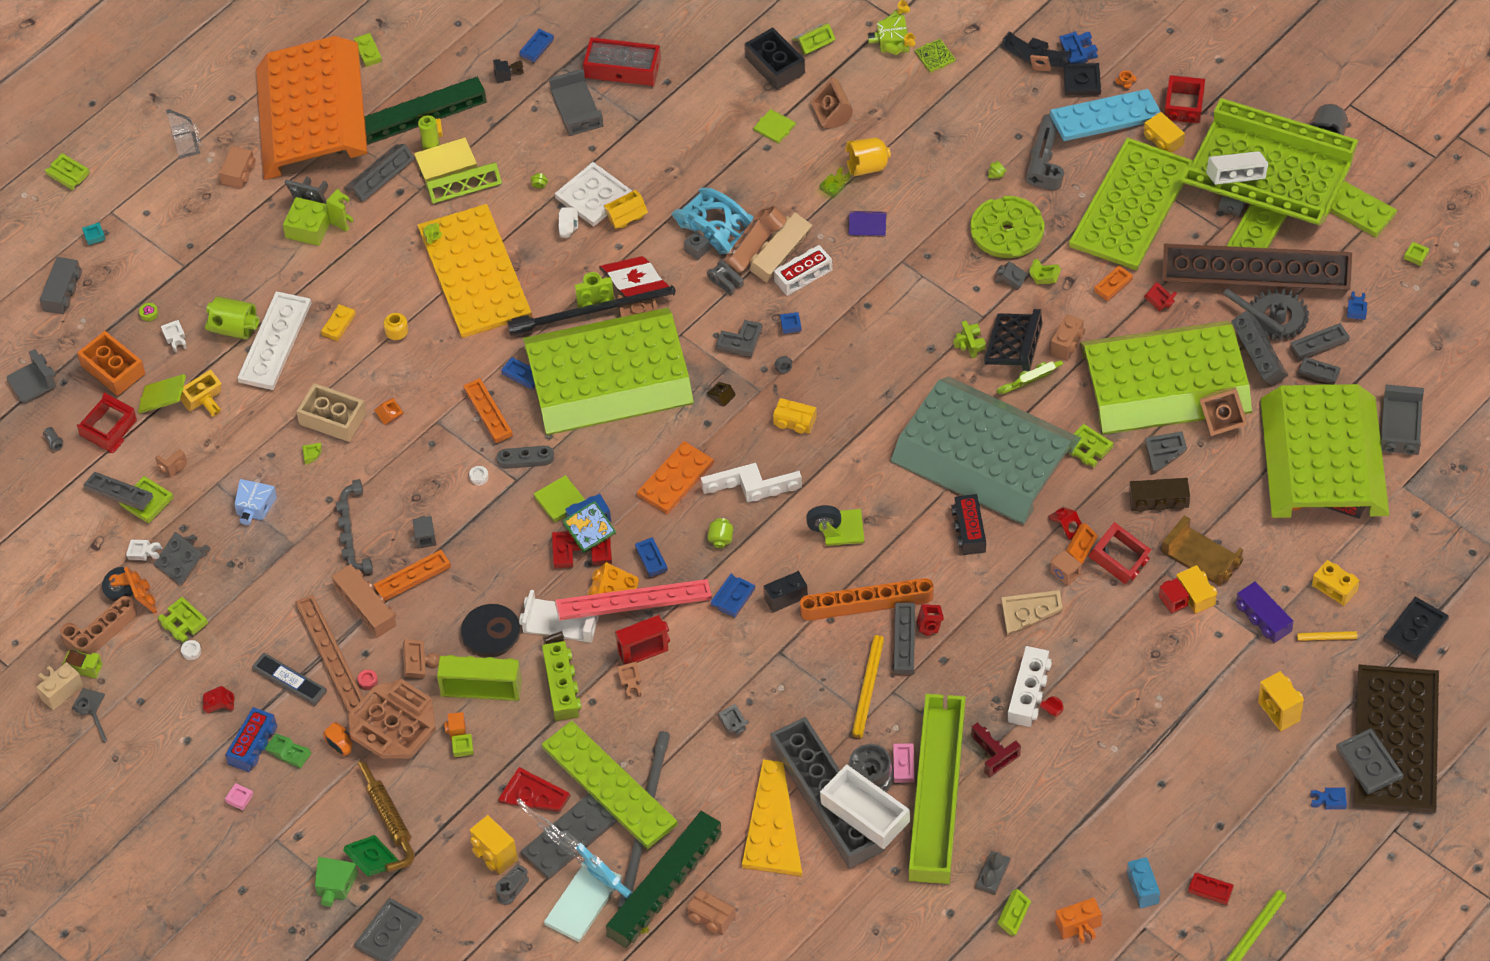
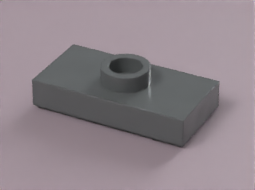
M1304 357L1298 375L1329 385H1335L1341 368Z

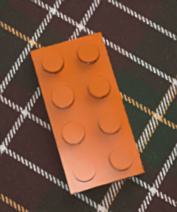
M683 441L637 491V496L668 515L712 467L714 459Z

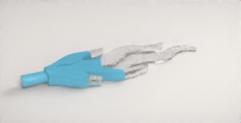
M520 798L517 800L519 805L539 822L537 824L539 828L548 834L562 849L579 860L578 864L600 882L620 892L625 898L628 899L631 896L632 892L621 883L615 874L596 855H592L576 838L565 830L561 833L548 819L531 810Z

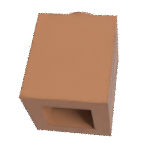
M1065 550L1052 558L1050 573L1067 586L1081 575L1082 564Z

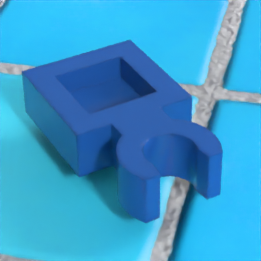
M1352 291L1347 305V318L1366 320L1367 302H1364L1365 293H1362L1361 297H1356L1355 292Z
M1345 787L1325 788L1324 793L1312 790L1310 793V797L1318 798V800L1311 801V807H1320L1322 804H1325L1326 809L1347 808Z

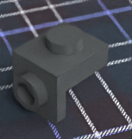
M1009 261L1004 266H999L995 273L997 275L995 282L999 283L1001 280H1004L1018 290L1021 288L1027 273Z
M736 704L717 714L729 735L733 732L738 735L746 730L745 725L749 723L748 719L745 720Z

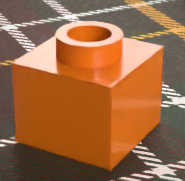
M463 712L449 713L448 721L444 722L445 733L450 734L452 741L451 736L466 734V725Z

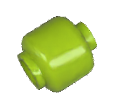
M716 518L709 524L707 539L714 547L724 548L725 545L732 542L734 527L729 520Z

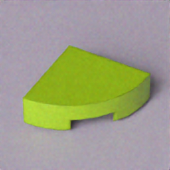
M321 443L302 446L305 465L314 462L320 456L322 451Z

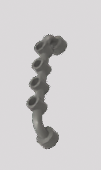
M360 479L352 480V485L342 490L340 501L336 502L338 513L342 512V517H338L340 529L344 528V532L340 533V539L342 544H346V548L342 549V556L344 560H348L349 565L351 564L355 569L369 574L373 573L371 558L362 559V563L355 561L356 555L353 545L354 538L351 529L352 522L349 513L348 495L352 492L355 495L363 494L362 482Z

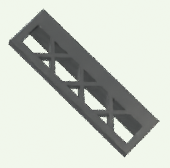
M395 144L344 188L346 191H353L360 201H364L415 158L406 144Z

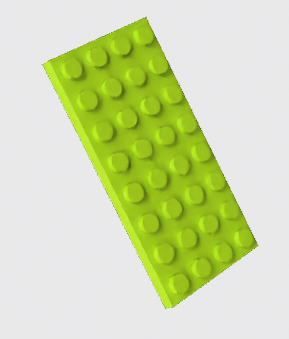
M1126 138L1069 241V247L1137 271L1184 183L1180 182V178L1186 166L1191 167L1194 160Z

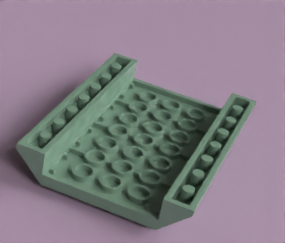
M945 377L937 381L900 434L891 462L961 496L977 494L980 505L1024 525L1033 512V502L1067 452L1073 453L1081 437L954 378Z

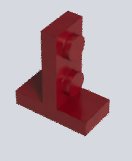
M978 722L971 726V737L991 757L985 762L984 770L989 778L1021 756V745L1017 741L1003 748L998 740L995 741L991 737L986 727H982Z

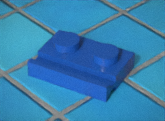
M731 573L711 600V606H715L718 610L736 617L754 592L755 585L740 577L737 578Z

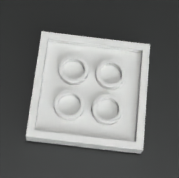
M592 162L555 193V198L566 207H573L578 210V215L594 227L607 216L604 205L632 192V190Z

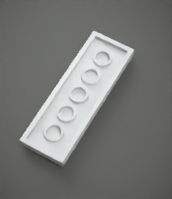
M275 292L239 373L238 383L274 390L312 304L311 299Z

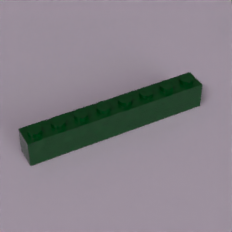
M478 76L366 115L367 145L419 127L418 122L423 116L442 119L487 103L486 93Z
M703 811L698 813L606 924V936L625 948L637 940L639 932L643 928L648 927L653 915L661 911L663 903L673 896L676 887L684 883L690 870L693 871L697 867L699 859L707 855L714 841L717 842L722 835L721 822Z

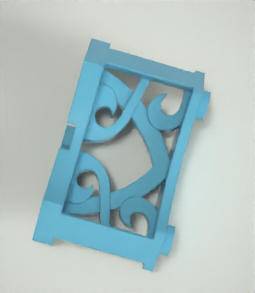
M700 188L698 190L700 193L682 209H676L671 214L680 228L690 229L694 232L701 231L705 234L704 237L710 240V244L719 255L727 254L744 232L742 231L739 234L734 230H740V225L737 222H740L746 229L754 217L747 214L742 207L725 194L712 188ZM723 209L726 222L718 220L706 221V210ZM731 234L735 239L729 243L728 240Z

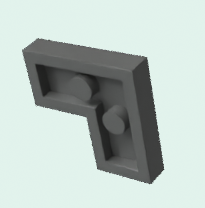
M744 320L740 334L721 330L716 349L752 357L763 328L762 323Z

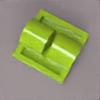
M596 272L585 274L583 283L575 284L577 308L614 300L611 277L602 279L600 274Z

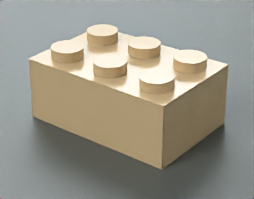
M313 383L296 411L299 425L348 442L351 441L367 414L364 400Z

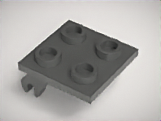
M306 177L303 183L285 180L284 183L294 199L298 197L327 204L324 193L328 188L326 181H323L319 188L310 186L312 181L310 177Z
M175 532L159 555L160 557L154 563L179 585H183L199 559L207 556L205 551H210L211 549L208 545L194 547L192 541L197 540L194 534L189 537H182Z

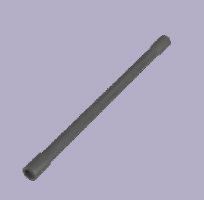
M665 731L658 733L655 755L646 789L654 799L670 739V734ZM636 838L624 886L632 893L643 851V845ZM622 894L620 896L618 909H620L621 906L627 900V898H625Z

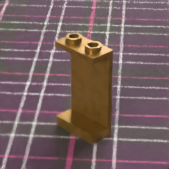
M1184 515L1162 541V553L1188 568L1197 565L1201 571L1206 573L1208 580L1221 586L1225 581H1229L1233 570L1239 568L1243 563V549L1239 548L1236 553H1233L1190 528L1191 519Z

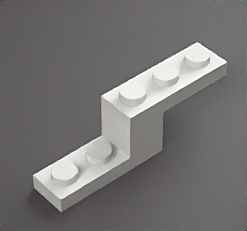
M753 463L701 477V487L703 494L715 493L725 488H733L741 484L746 501L751 502L802 488V477L800 471L762 481L757 464Z

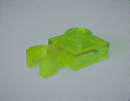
M840 167L835 176L830 174L819 185L820 190L834 198L845 187V182L850 180L851 173L848 172L846 175H842L843 168Z

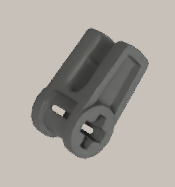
M720 260L716 267L707 271L708 278L729 295L734 294L735 286L741 288L744 285L743 279L723 260Z
M515 865L497 882L495 889L497 900L500 904H511L528 883V870L523 866Z

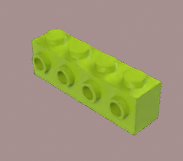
M565 641L542 645L555 722L579 718L578 710L582 708L580 697L576 698L575 693H579L577 681L572 680V677L575 676L574 664H569V660H572L571 648L566 647Z

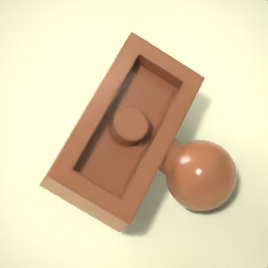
M404 640V677L424 678L426 675L425 664L430 668H437L439 666L440 656L437 653H430L425 656L424 641Z

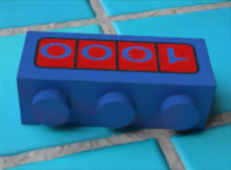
M252 708L225 754L228 765L246 772H250L252 767L257 765L260 753L268 745V739L271 734L273 735L276 732L277 723L274 714Z

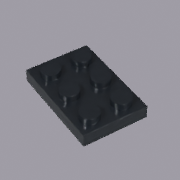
M1415 596L1386 633L1383 641L1417 661L1447 623L1449 615Z

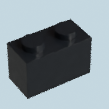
M799 571L763 586L764 599L772 613L800 602L801 598L808 595L807 584Z

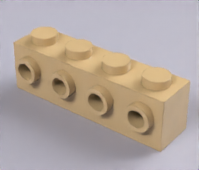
M794 213L791 217L787 216V221L780 230L774 231L771 241H766L760 250L762 251L759 255L756 253L750 260L752 264L749 270L766 283L773 277L774 270L784 264L810 233L812 224L797 213Z

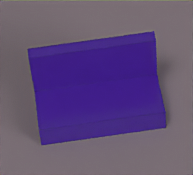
M850 211L849 235L886 236L887 212Z

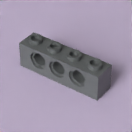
M1245 311L1233 319L1231 322L1263 380L1274 386L1286 378L1288 374L1257 318L1248 311Z

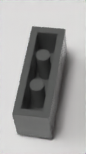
M56 257L40 297L43 311L64 314L66 308L70 306V298L76 290V282L82 275V269L79 266L78 260Z

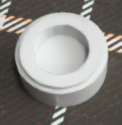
M483 466L473 467L469 472L471 483L474 485L485 484L489 478L487 469Z
M195 640L184 642L181 646L182 656L187 660L197 659L201 655L200 644Z

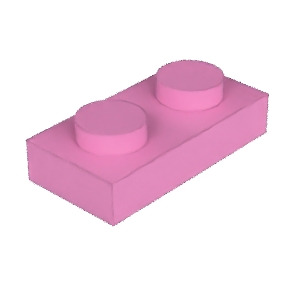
M893 744L894 783L914 782V745Z

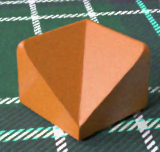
M394 398L385 401L374 409L384 425L404 413Z

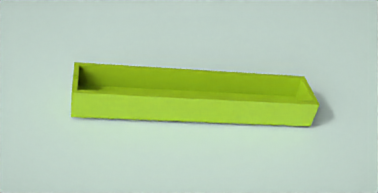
M925 695L909 881L950 884L966 696L948 695L947 709H943L944 695Z

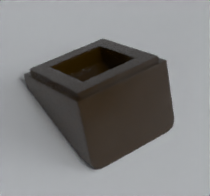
M718 382L707 392L708 397L722 406H726L736 396L730 384Z

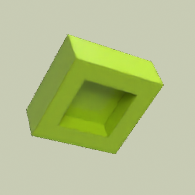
M1412 242L1405 253L1404 259L1421 266L1429 254V248Z
M471 734L451 736L454 757L474 755Z

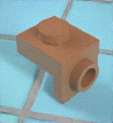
M178 449L167 460H164L159 455L155 457L157 469L162 474L166 473L169 477L181 471L187 464L185 453L181 449Z

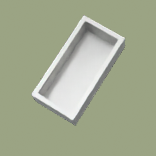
M847 764L820 791L821 804L882 849H885L910 822V809Z

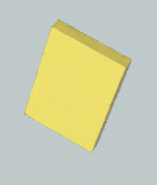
M466 138L414 153L425 182L477 167Z

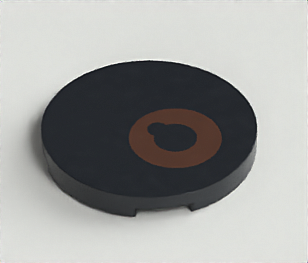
M481 605L470 611L464 618L461 626L462 639L465 646L479 656H500L507 653L506 651L518 642L520 637L519 620L512 610L503 605Z

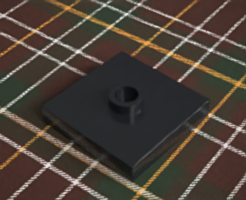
M1099 63L1064 65L1065 96L1101 94Z

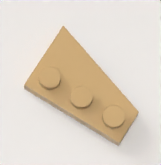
M1060 590L1001 597L1007 636L1063 610Z

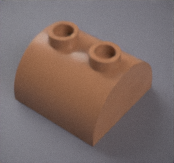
M833 77L826 82L810 101L823 128L841 126L850 119L853 113V109L840 82Z
M1236 387L1218 390L1200 398L1211 436L1248 425Z

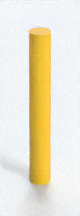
M1357 631L1297 633V641L1357 639Z

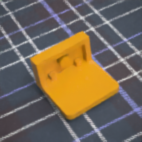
M606 562L599 569L594 570L591 577L593 583L588 590V595L637 589L639 578Z

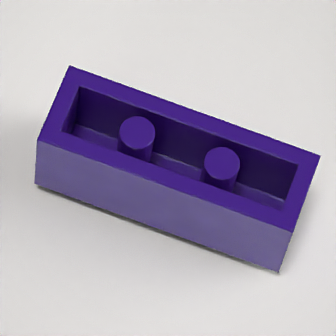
M1256 581L1237 593V608L1249 617L1253 625H1257L1260 628L1262 634L1267 639L1276 643L1292 632L1294 621Z

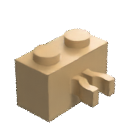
M67 662L55 672L53 668L48 666L49 677L44 676L42 673L38 675L42 681L37 686L40 699L52 710H55L83 686L80 674Z

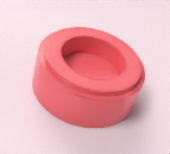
M363 670L357 678L359 686L364 690H371L378 683L377 674L372 670Z

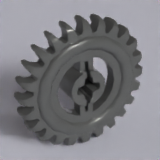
M1275 288L1274 294L1268 289L1267 296L1261 291L1260 298L1255 295L1254 301H1250L1251 305L1264 314L1270 308L1269 317L1286 328L1285 333L1281 335L1257 318L1267 337L1270 336L1271 340L1277 338L1281 341L1283 337L1289 340V336L1294 338L1296 333H1302V329H1305L1306 323L1309 322L1308 307L1306 304L1303 306L1304 299L1298 302L1299 295L1297 294L1292 298V291L1285 295L1284 288L1281 294L1278 293L1277 288ZM1288 310L1292 318L1288 323L1284 324Z

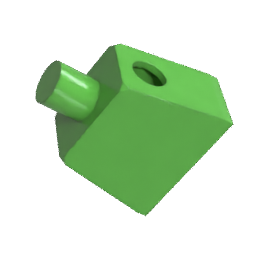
M318 857L315 889L317 895L322 896V905L331 907L334 899H346L358 876L355 863Z

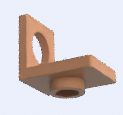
M1031 55L1030 59L1033 70L1051 72L1052 66H1050L1047 56ZM1036 60H1041L1045 64H1038Z

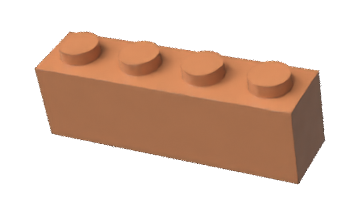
M350 564L332 575L333 585L376 638L396 626L394 610L385 605L383 597L374 592V587L369 581L366 582L364 580V576L359 569H355Z

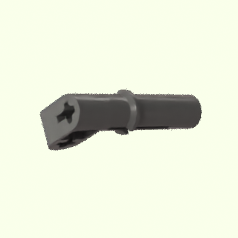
M1045 114L1042 117L1035 145L1030 151L1031 159L1026 174V181L1032 186L1048 190H1058L1062 185L1064 170L1058 165L1049 163L1053 156L1052 148L1057 133V128L1049 114ZM1044 139H1047L1043 156L1041 159L1039 158L1042 143Z

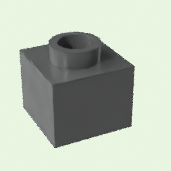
M697 231L684 241V251L696 260H699L710 250V240Z

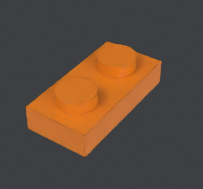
M1119 265L1094 287V292L1109 301L1133 280V275Z
M1086 523L1081 524L1066 552L1083 564L1098 535Z

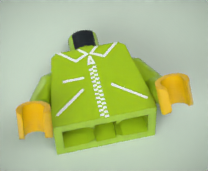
M901 0L898 3L899 9H896L882 21L877 22V32L867 33L868 43L879 42L881 52L898 55L901 52H909V46L914 47L916 44L914 41L916 37L912 33H908L905 16L902 15V13L907 14L910 12V7L905 0Z

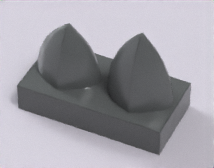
M991 851L977 881L976 888L996 895L1009 866L1010 857L1002 855L1000 851Z

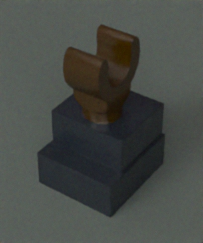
M493 60L496 82L510 81L511 72L516 74L524 73L522 61H516L509 66L508 61Z

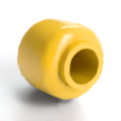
M391 313L386 316L383 322L386 336L391 340H401L406 337L409 330L407 318L401 313Z

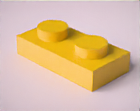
M339 304L321 330L322 336L339 341L355 317V310Z

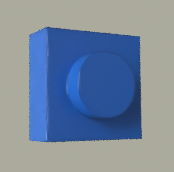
M799 312L780 315L783 334L802 331Z

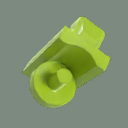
M967 320L962 321L963 329L961 333L956 334V338L953 340L954 347L961 348L962 351L968 348L971 358H977V352L986 349V342L983 337L974 339V337L981 335L978 323L968 325Z

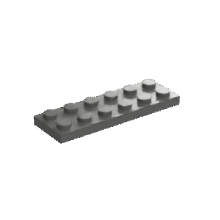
M587 794L520 852L532 866L549 880L580 854L576 850L580 843L587 848L618 821L595 798Z

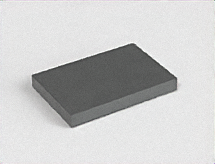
M1372 728L1336 744V749L1367 794L1403 778V773Z
M389 898L355 942L354 947L377 961H393L424 920L423 916Z

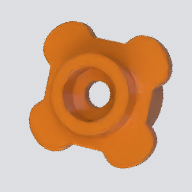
M1124 70L1120 72L1119 78L1115 79V83L1129 89L1131 84L1136 82L1137 78L1132 72Z

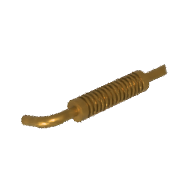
M359 761L357 764L369 784L366 787V791L394 844L402 846L406 855L400 861L385 864V870L390 872L406 868L412 864L415 857L414 851L409 844L411 835L382 781H376L368 765Z

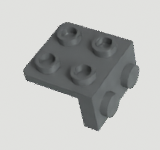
M36 349L29 352L31 364L7 376L8 383L22 403H26L56 387L53 378L56 375L52 367L46 366L47 361L43 354L39 355Z

